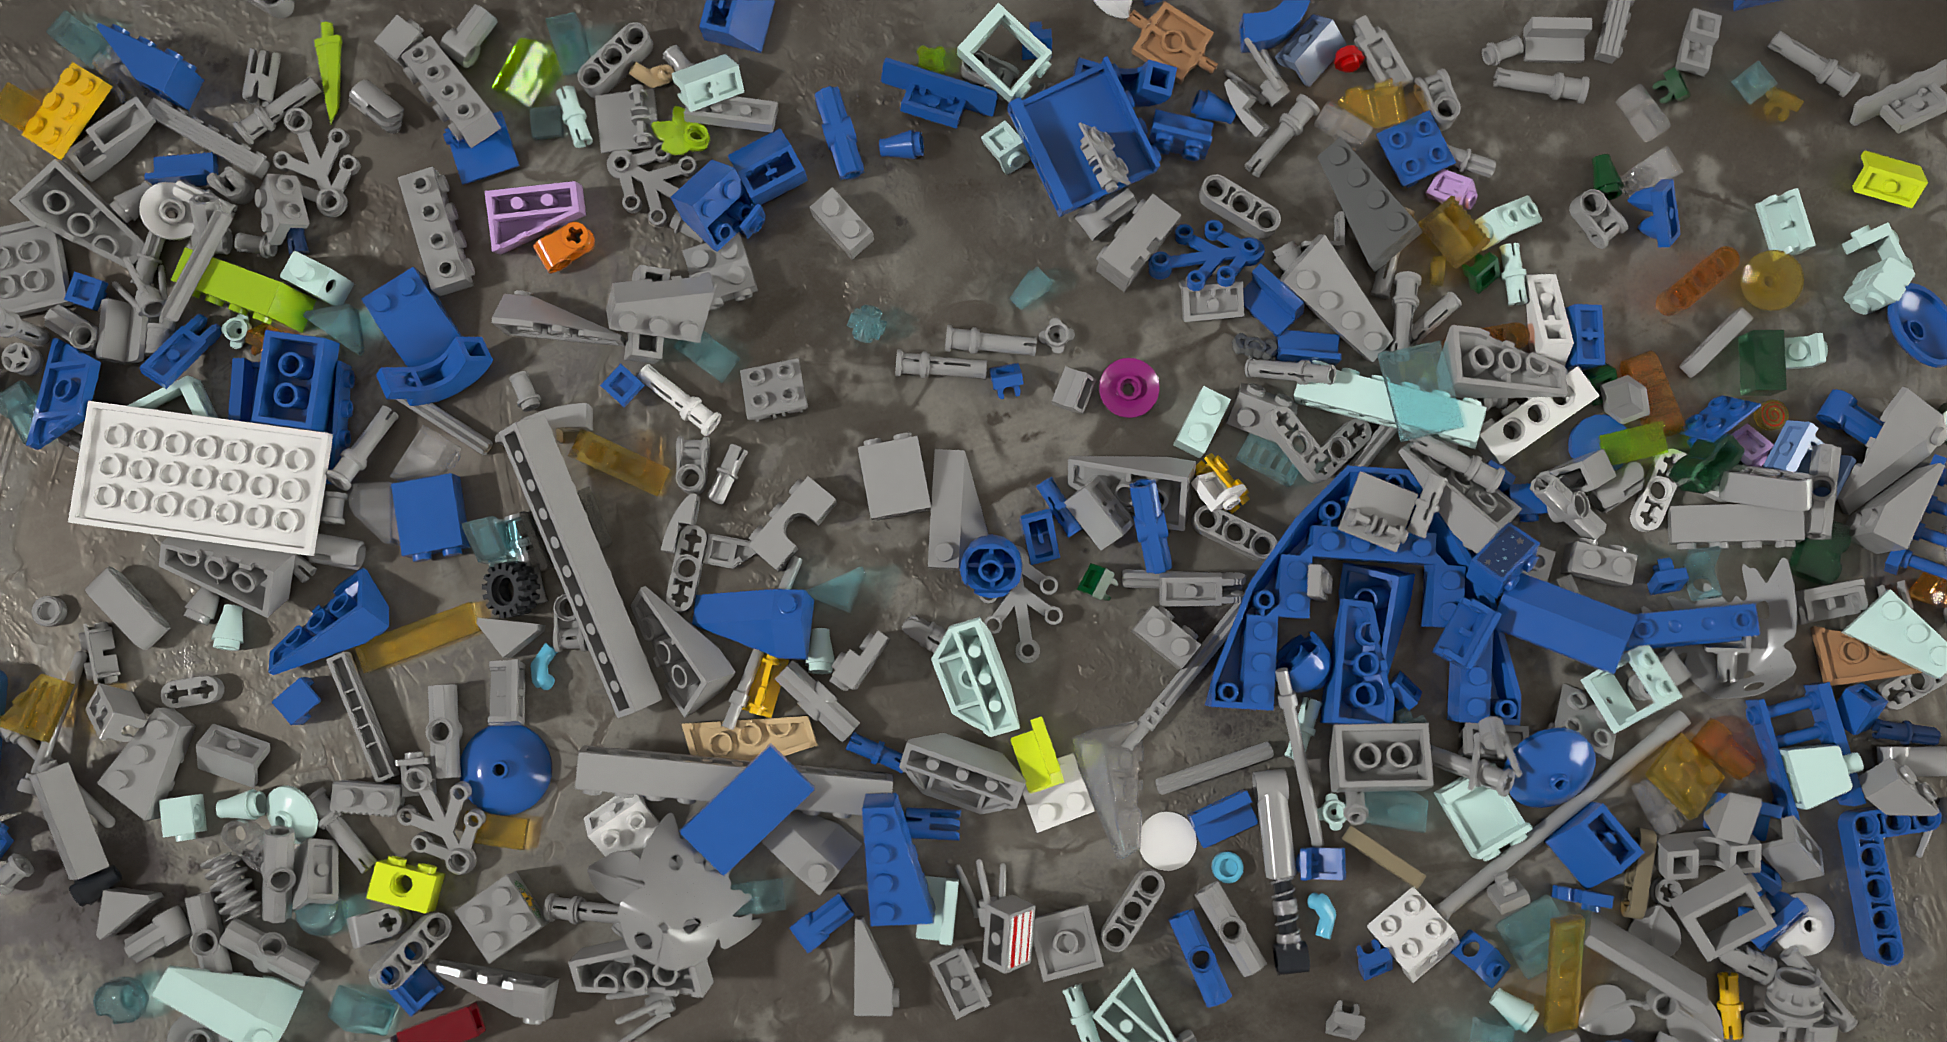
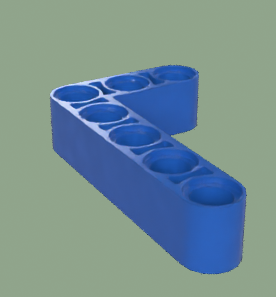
M1876 806L1847 810L1839 816L1838 829L1860 948L1866 959L1886 966H1895L1902 961L1904 948L1883 838L1935 830L1940 826L1942 814L1940 812L1935 816H1923L1921 822H1918L1917 816L1891 815L1892 824L1888 827L1886 823L1888 815L1884 814ZM1860 818L1862 827L1860 831H1857L1856 821ZM1866 849L1868 858L1863 862L1861 854ZM1872 880L1874 888L1873 891L1869 894L1867 886L1868 883ZM1878 912L1879 921L1875 925L1873 922L1874 914ZM1884 943L1885 952L1880 956L1879 948Z

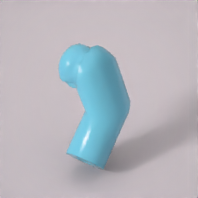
M548 643L543 645L530 666L532 683L536 688L541 687L543 690H549L555 682L554 677L548 672V665L557 652Z
M1311 893L1307 899V905L1309 908L1315 909L1320 917L1315 935L1331 939L1336 919V910L1327 895Z

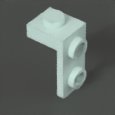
M1527 195L1492 209L1468 226L1481 250L1485 251L1508 236L1540 223L1542 218L1536 204Z
M1889 223L1872 230L1869 225L1850 233L1852 239L1842 244L1848 255L1874 243L1882 260L1893 257L1913 269L1910 259L1905 256L1899 244L1897 233L1891 228Z

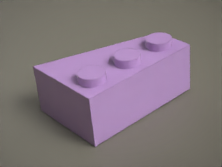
M576 181L485 191L492 252L500 255L586 216L583 186Z

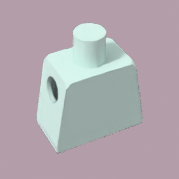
M297 251L291 254L280 275V278L290 285L340 310L355 284L329 267ZM334 281L332 289L326 292L327 283Z
M1826 744L1779 749L1796 808L1810 809L1851 790L1852 783L1849 774L1863 770V762L1859 754L1854 752L1843 755L1838 745Z

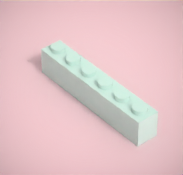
M1312 361V364L1329 365L1322 361ZM1342 368L1341 371L1336 370V379L1332 385L1309 382L1307 385L1297 383L1294 393L1295 403L1415 434L1422 430L1435 439L1476 449L1487 407L1481 406L1482 403L1472 398H1463V401L1450 398L1451 395L1443 391L1433 390L1432 393L1420 391L1419 386L1411 383H1402L1400 386L1389 383L1390 380L1383 376L1372 375L1371 378L1360 376V372L1350 368Z

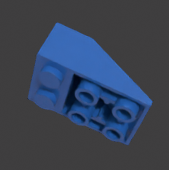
M100 23L97 24V29L137 81L160 98L187 111L190 110L204 82V79L195 72L197 69L195 66L184 61L183 56L168 48L165 51L156 48L157 45L144 37L139 36L138 39L131 37L127 30L115 24H112L111 28Z

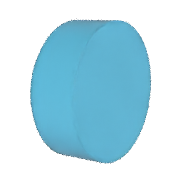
M1223 851L1214 857L1211 868L1218 880L1224 883H1233L1242 876L1244 865L1237 854Z

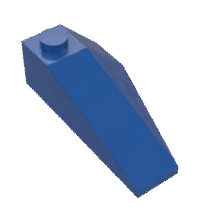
M1343 563L1339 601L1341 599L1373 602L1381 637L1379 642L1383 660H1386L1388 670H1386L1388 677L1411 603L1415 574L1388 567Z
M362 567L341 582L333 590L335 596L324 607L318 604L312 610L313 615L304 627L296 626L270 651L268 673L276 675L362 645L386 631L389 627V606L365 568Z
M790 589L696 595L692 625L721 637L734 640L752 649H757L778 659L808 660L814 599L805 590Z
M1341 599L1330 653L1332 665L1323 689L1320 723L1332 725L1393 724L1395 698L1393 689L1390 688L1386 673L1388 667L1386 660H1383L1379 642L1381 637L1373 602Z

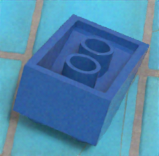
M414 267L362 298L374 321L407 367L421 366L437 359L448 349L455 337H462L438 296L431 290L425 275Z

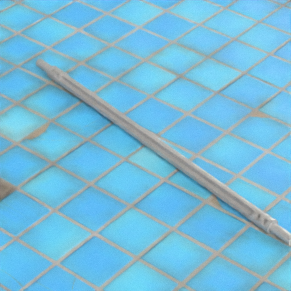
M1425 373L1416 385L1420 387V391L1426 392L1436 379L1431 374ZM1380 425L1348 465L1368 467L1398 429ZM1234 603L1186 665L1179 670L1157 699L1152 702V705L1146 709L1143 716L1138 719L1140 723L1121 745L1127 752L1131 753L1148 731L1152 732L1156 728L1155 726L1161 722L1164 715L1170 711L1169 709L1227 640L1241 603Z

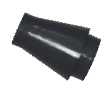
M111 864L109 867L74 880V884L69 886V891L73 899L81 907L87 904L93 905L102 897L103 890L112 888L117 882L122 880V875L117 867Z

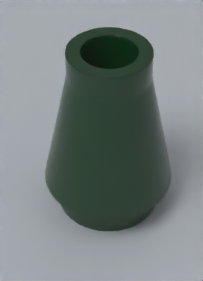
M1601 154L1592 159L1593 189L1601 191L1608 201L1620 197L1623 194L1622 188L1624 183L1613 165L1610 155Z

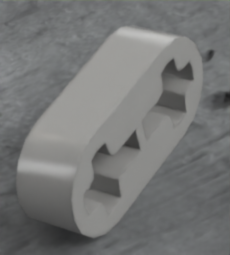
M199 676L166 683L161 690L160 697L165 706L169 708H186L219 701L224 694L225 687L223 682L215 676ZM207 684L214 687V691L209 692V694H198L197 689L205 688ZM177 690H188L187 696H181L178 699L172 698V693Z

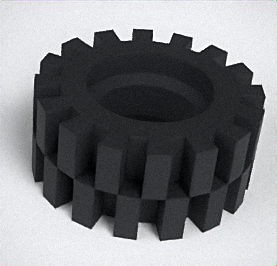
M519 561L494 564V567H490L487 570L490 574H485L483 578L487 581V584H482V590L487 591V594L483 595V599H489V603L486 606L488 609H493L492 613L494 615H499L500 618L529 614L532 612L531 609L537 606L534 600H539L540 594H537L536 590L541 588L540 584H535V580L539 578L537 574H531L534 569L531 566H526L527 563ZM510 580L514 587L513 599L511 598L508 589Z

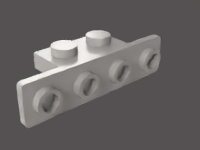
M1947 59L1940 61L1936 66L1923 72H1916L1910 78L1897 84H1890L1880 92L1862 97L1854 105L1850 123L1856 126L1880 115L1899 134L1946 112L1947 93L1940 86L1947 83Z

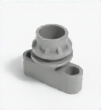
M1784 967L1778 969L1775 972V979L1768 984L1764 997V1006L1769 1012H1751L1745 1015L1744 1038L1742 1042H1779V1039H1784L1783 1042H1794L1795 1040H1805L1804 1042H1836L1839 1022L1833 1016L1824 1014L1823 1005L1825 998L1820 991V979L1815 974L1800 968Z

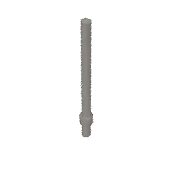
M791 556L778 589L791 590L803 559ZM753 649L736 691L733 690L728 701L731 705L722 724L723 727L734 730L742 708H746L750 699L748 693L764 657V652Z
M1280 668L1275 671L1280 691L1277 694L1279 707L1284 710L1312 847L1324 846V839L1296 706L1298 705L1296 691L1292 690L1288 668Z

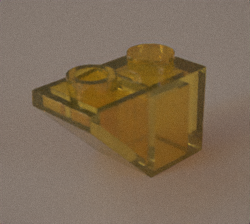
M1392 79L1381 80L1374 83L1375 88L1363 90V86L1349 88L1345 90V95H1342L1338 100L1341 108L1375 129L1405 122L1409 117L1401 81L1393 83Z

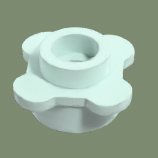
M241 314L229 319L221 328L222 333L230 340V346L234 349H241L245 342L255 340L258 336L257 329L252 328L249 323V317ZM238 329H242L241 334L237 333Z
M1327 794L1325 803L1322 807L1317 808L1319 820L1327 822L1334 831L1340 830L1342 823L1346 821L1343 814L1346 804L1339 801L1336 794ZM1332 809L1337 811L1335 815L1331 814Z

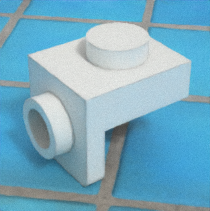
M1215 471L1198 475L1191 482L1199 498L1205 502L1211 512L1223 508L1228 511L1234 508L1241 501L1239 497L1246 491L1244 484L1228 488Z

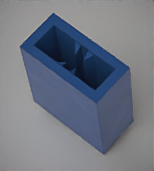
M448 473L391 484L402 556L413 558V562H423L431 560V555L443 553V557L462 554L461 549L471 548L459 476Z

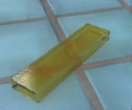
M468 602L375 636L368 642L356 646L355 649L363 673H369L482 630L476 624L477 614L473 603Z
M1580 913L1551 918L1544 1012V1028L1548 1033L1578 1028L1585 918Z

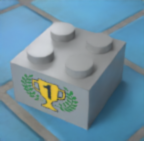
M517 871L505 875L455 910V913L488 963L499 959L550 923L545 920L542 909Z

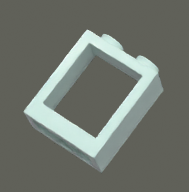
M999 3L957 47V55L1008 102L1019 97L1022 99L1031 88L1029 82L1036 75L1041 78L1052 65L1049 62L1052 52ZM1000 25L1004 26L1038 58L1011 89L974 56L976 51Z
M188 375L175 381L167 389L161 388L127 405L155 409L183 394L193 415L218 418L201 381Z
M1650 645L1638 646L1622 655L1617 667L1618 669L1629 662L1655 702L1641 711H1636L1613 674L1598 669L1580 680L1613 734L1682 698V695Z

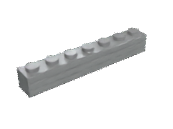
M1608 0L1594 60L1612 64L1617 58L1621 57L1623 52L1621 43L1627 35L1625 26L1631 18L1629 9L1635 0Z
M154 97L147 106V110L156 122L255 177L263 179L271 166L266 161L267 157L258 151L256 153L251 152V148L242 142L238 145L234 142L235 139L227 134H224V136L220 135L219 130L211 125L208 127L202 125L204 122L195 116L191 119L187 116L188 113L181 108L173 109L171 107L172 104L164 99L159 101Z
M342 652L326 659L376 784L399 776V770L395 767V760L351 653Z

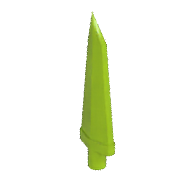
M322 22V37L314 39V46L317 52L331 126L340 107L342 36L334 35L332 22Z

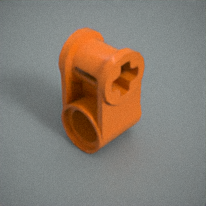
M571 222L554 233L538 240L533 248L548 273L551 274L564 269L574 260L589 253L595 245V237L583 224ZM580 233L581 241L576 243L577 238L575 235Z

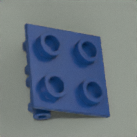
M1430 110L1376 134L1402 187H1412L1418 183V180L1456 163Z
M502 111L493 113L501 129L473 148H470L464 139L458 141L449 128L445 129L446 133H443L446 144H450L463 185L519 167Z
M1724 395L1716 397L1700 413L1686 419L1685 424L1677 429L1676 433L1690 438L1687 440V444L1691 449H1702L1709 442L1714 443L1761 407V404Z

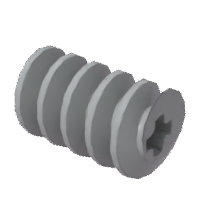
M233 851L214 857L200 865L202 869H212L205 876L206 880H217L210 887V891L222 892L214 901L216 904L226 903L219 910L220 915L231 914L225 922L245 915L262 904L261 901H250V898L257 891L256 889H245L252 882V878H241V875L248 869L247 866L236 867V864L243 859V856H232L231 853Z

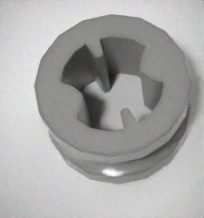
M1664 877L1655 879L1649 889L1652 900L1657 904L1667 907L1672 906L1669 900L1683 893L1682 887L1676 880L1667 881ZM1668 883V890L1672 892L1670 898L1665 896V900H1663L1664 894L1660 892V888L1662 886L1668 887Z

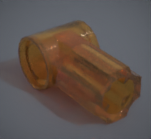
M1710 718L1691 739L1690 744L1703 756L1716 761L1736 780H1742L1755 769L1758 760L1732 738L1733 734L1726 726Z

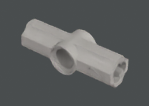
M1833 444L1812 446L1809 474L1813 477L1812 507L1804 511L1805 537L1813 540L1831 539L1842 451L1841 447H1836ZM1818 487H1825L1830 490V494L1825 497H1818L1813 494V491Z
M1550 471L1541 472L1538 477L1532 480L1530 490L1547 505V511L1552 521L1555 523L1565 522L1582 538L1597 541L1605 533L1607 524L1590 509L1588 497L1584 492H1572Z
M794 660L775 678L798 701L797 704L815 721L819 720L841 742L860 724L837 701L838 698L820 681L816 682Z
M457 684L428 686L429 723L425 733L426 738L430 742L432 779L461 777L459 741L463 734V728L458 717ZM444 723L449 728V735L445 740L440 736V728Z
M278 825L264 830V859L260 868L263 877L262 919L264 921L280 923L292 917V890L296 881L293 871L295 832L292 827ZM284 871L280 876L272 877L275 873Z
M1215 881L1200 889L1194 895L1242 976L1245 978L1261 970L1267 962L1219 882ZM1229 921H1235L1238 924L1237 933L1231 937L1225 936L1223 933L1224 925Z
M209 891L185 898L193 934L190 938V948L198 957L200 969L232 974L233 970L228 948L219 944L226 927L222 925L218 903L216 904L214 901L216 893ZM207 934H210L214 939L213 947L207 944Z
M237 918L232 920L227 926L219 944L252 960L257 970L264 973L275 972L303 987L308 984L320 963L315 958L289 946L285 937L276 932L264 933ZM264 951H272L275 954H268Z

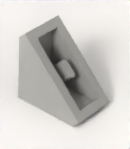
M477 617L476 622L503 658H512L545 632L546 626Z
M1730 792L1704 812V820L1716 838L1748 845L1762 805V799Z
M120 887L103 890L96 936L99 940L117 935L163 899V894L155 891Z

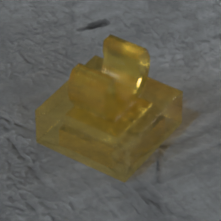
M1771 84L1765 94L1771 101L1766 103L1763 113L1769 115L1774 107H1781V113L1777 119L1783 122L1789 116V109L1798 112L1804 101L1799 96Z

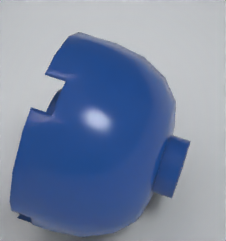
M980 536L972 541L963 553L960 567L962 581L966 586L968 584L975 590L974 593L982 597L997 598L1009 594V591L1020 582L1023 567L1020 551L1013 542L1003 536Z
M1312 631L1308 632L1310 636L1306 638L1301 634L1294 637L1276 653V659L1278 660L1276 670L1288 668L1291 687L1296 693L1320 689L1327 682V676L1331 669L1330 651L1324 641Z

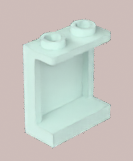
M1489 762L1491 766L1497 768L1495 763ZM1461 776L1434 792L1472 858L1488 861L1501 853L1499 849L1508 843L1515 845L1527 838L1526 833L1533 829L1530 823L1523 820L1509 794L1506 797L1498 795L1497 791L1485 786L1480 788L1475 786L1474 790H1469V779Z

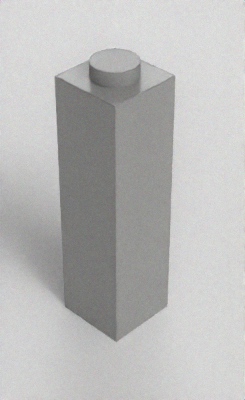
M53 760L37 766L38 773L30 775L29 778L33 784L69 879H80L109 867L69 762L58 765L57 760Z

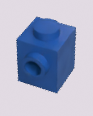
M1531 483L1512 484L1502 492L1522 508L1516 516L1520 517V522L1539 521V516L1548 513L1547 505L1530 490Z

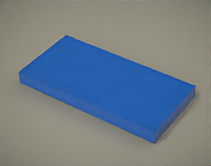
M770 744L684 825L679 833L725 876L815 790V787Z

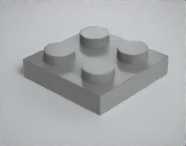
M1088 904L1034 918L1033 943L1043 982L1104 966Z

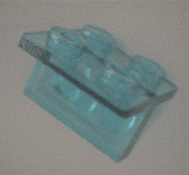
M1547 894L1495 924L1500 936L1527 979L1533 978L1580 950V946L1573 936L1578 931L1572 919L1560 914L1552 898Z

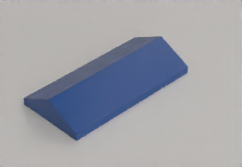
M1524 573L1519 575L1518 583L1510 592L1504 591L1497 612L1502 614L1494 629L1610 674H1615L1638 616Z

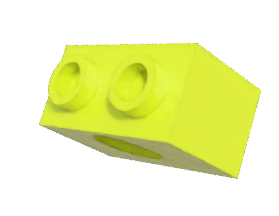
M391 855L388 856V859L376 861L366 899L425 914L436 910L445 877L444 873L436 871V866L426 863H418V866L406 864L407 859ZM404 875L409 876L412 880L410 891L405 890L402 886Z

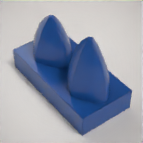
M1661 179L1655 187L1637 191L1628 198L1627 202L1644 211L1653 212L1654 215L1644 219L1637 229L1646 236L1657 239L1658 247H1671L1681 234L1673 179Z
M1766 891V898L1775 910L1772 916L1777 927L1751 940L1762 953L1809 911L1808 907L1798 897L1794 898L1782 891L1773 896ZM1739 906L1738 916H1741L1753 909Z

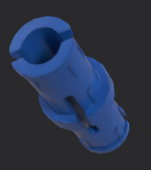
M1053 477L1044 480L1036 486L1049 506L1052 516L1056 517L1068 538L1083 529L1067 509V505L1064 503L1067 499L1061 493Z
M856 732L852 733L846 747L847 751L870 759V763L874 765L880 763L901 774L903 773L899 768L903 753L884 746L885 742L879 741L877 743L856 734Z

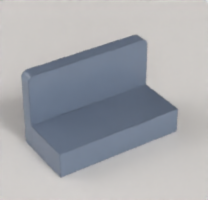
M1312 14L1275 58L1279 65L1296 70L1304 85L1311 86L1336 58V52L1346 46V42L1333 19Z

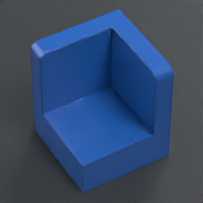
M300 677L272 701L273 705L290 725H303L312 717L308 712L321 701L310 687L314 684L311 678Z
M1863 682L1846 688L1836 703L1843 728L1852 735L1869 730L1889 701Z

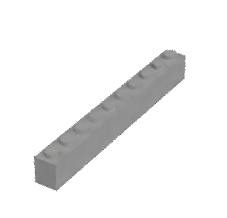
M545 415L515 422L500 431L499 435L617 718L632 714L663 700L658 684L648 665L646 655L636 636L634 626L628 617L623 600L618 593L611 571L606 564L599 542L589 523L588 515L584 511L575 484L572 482L564 458L559 451Z
M583 745L578 752L575 789L583 790V793L587 795H601L602 792H612L619 798L645 795L646 799L651 801H663L667 797L678 798L677 801L683 804H694L696 800L710 802L752 761ZM793 765L815 787V790L795 808L802 810V813L806 815H820L821 812L833 813V816L838 818L862 815V806L866 794L892 793L893 774Z

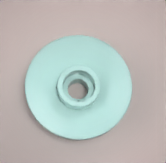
M287 785L279 786L270 792L266 800V814L271 826L283 825L285 827H292L295 832L294 844H301L307 838H313L317 831L318 818L310 799L299 789Z

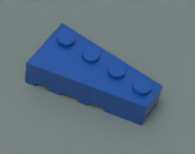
M897 793L866 794L862 806L871 926L934 924L935 903L933 898H931L925 874L922 872L918 853L910 837L909 827Z

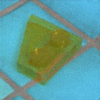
M41 673L25 692L20 693L12 701L14 705L2 717L0 716V727L50 743L75 684Z

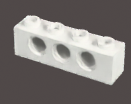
M1578 366L1569 372L1565 368L1568 395L1562 397V405L1556 404L1553 397H1527L1528 400L1521 405L1515 401L1503 409L1501 413L1504 417L1494 422L1491 418L1483 423L1477 448L1487 462L1493 460L1496 463L1503 464L1599 397V394ZM1529 408L1534 409L1538 413L1539 418L1537 422L1532 421L1528 417ZM1504 425H1508L1513 429V439H1509L1504 435Z

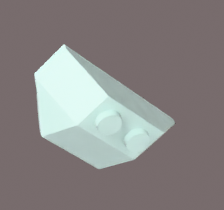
M980 617L949 626L931 660L952 714L971 726L982 730L989 737L1020 729L1012 687L990 630Z

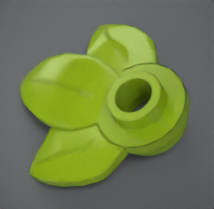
M674 106L672 121L651 123L654 135L659 140L664 141L661 150L673 155H682L688 151L700 152L705 150L710 142L708 130L702 124L685 122V109L679 106Z

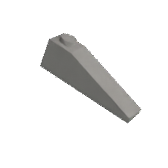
M54 159L9 200L33 223L59 234L63 238L75 242L125 268L127 267L123 261L124 257H128L134 265L139 258L136 256L137 253H142L145 241L63 160Z
M1411 442L1399 451V454L1422 488L1425 486L1429 472L1448 479L1438 506H1440L1438 512L1452 533L1463 542L1467 549L1473 550L1476 554L1522 510L1521 507L1499 489H1496L1493 494L1487 493L1485 487L1471 480L1469 482L1463 480L1460 472L1414 448L1412 449L1410 447Z

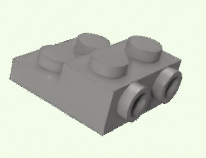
M737 233L718 252L714 251L707 243L682 250L690 278L701 277L700 273L710 272L714 295L709 310L720 308L724 305L723 302L734 298L736 301L748 299L753 296V292L758 291L740 233Z
M879 631L875 635L869 633L859 647L863 650L861 656L850 649L847 654L841 652L831 666L835 671L829 681L843 691H848L849 688L857 690L891 639Z

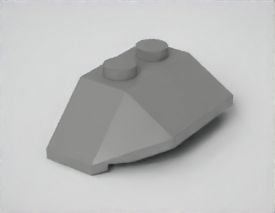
M946 733L908 739L899 768L907 773L910 780L922 794L978 814L998 812L1007 808L1009 810L1017 808L1026 784L1025 778L1003 753Z

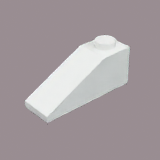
M1556 274L1526 275L1525 288L1528 299L1526 309L1530 352H1535L1565 366L1574 342Z

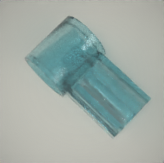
M19 380L0 392V413L11 421L23 444H26L36 407L35 404L37 403V396L26 382Z

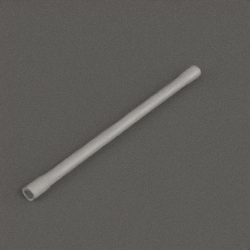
M1680 710L1675 711L1659 724L1651 734L1587 784L1579 794L1562 804L1526 833L1527 838L1510 846L1441 903L1434 905L1433 908L1447 921L1454 912L1492 883L1494 875L1508 870L1665 742L1672 740L1691 724L1688 717Z

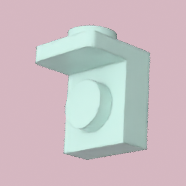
M1006 120L981 136L984 145L999 161L1006 175L1021 168L1030 160V156L1020 136Z
M1814 333L1803 337L1778 338L1773 341L1777 370L1812 368L1826 362L1828 346L1826 341H1824L1823 333Z

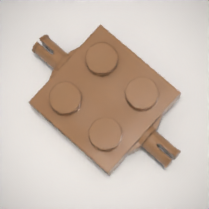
M1164 1L1157 13L1149 19L1135 10L1128 17V22L1142 29L1140 38L1132 48L1131 53L1145 62L1150 59L1177 67L1175 81L1180 85L1189 71L1197 65L1211 75L1216 70L1218 63L1204 55L1205 48L1212 39L1214 32Z

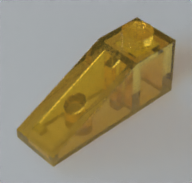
M580 429L568 457L657 497L670 472V469L582 429Z

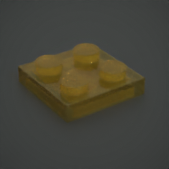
M1681 732L1666 744L1645 774L1688 820L1699 816L1725 778Z

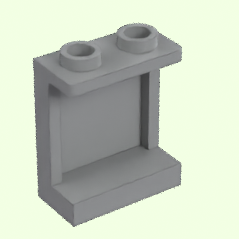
M901 433L894 435V440L882 442L881 438L864 441V446L858 447L872 521L931 511L918 436L912 437L911 433Z

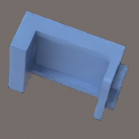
M1787 420L1762 468L1809 474L1812 446L1825 444L1815 436L1818 427L1811 422ZM1841 455L1837 497L1856 463V459L1852 456ZM1818 487L1813 491V494L1818 497H1825L1830 494V490L1825 487Z

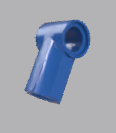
M1833 389L1816 415L1817 420L1825 426L1837 430L1841 429L1865 445L1870 437L1877 438L1884 425V422L1880 421V419L1859 407L1855 397L1838 389Z
M838 893L813 913L812 911L807 913L790 926L789 929L804 950L809 953L829 938L831 932L851 919L855 913L846 899Z

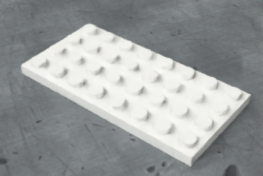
M88 401L68 523L314 556L327 478L325 473L328 471L333 434Z

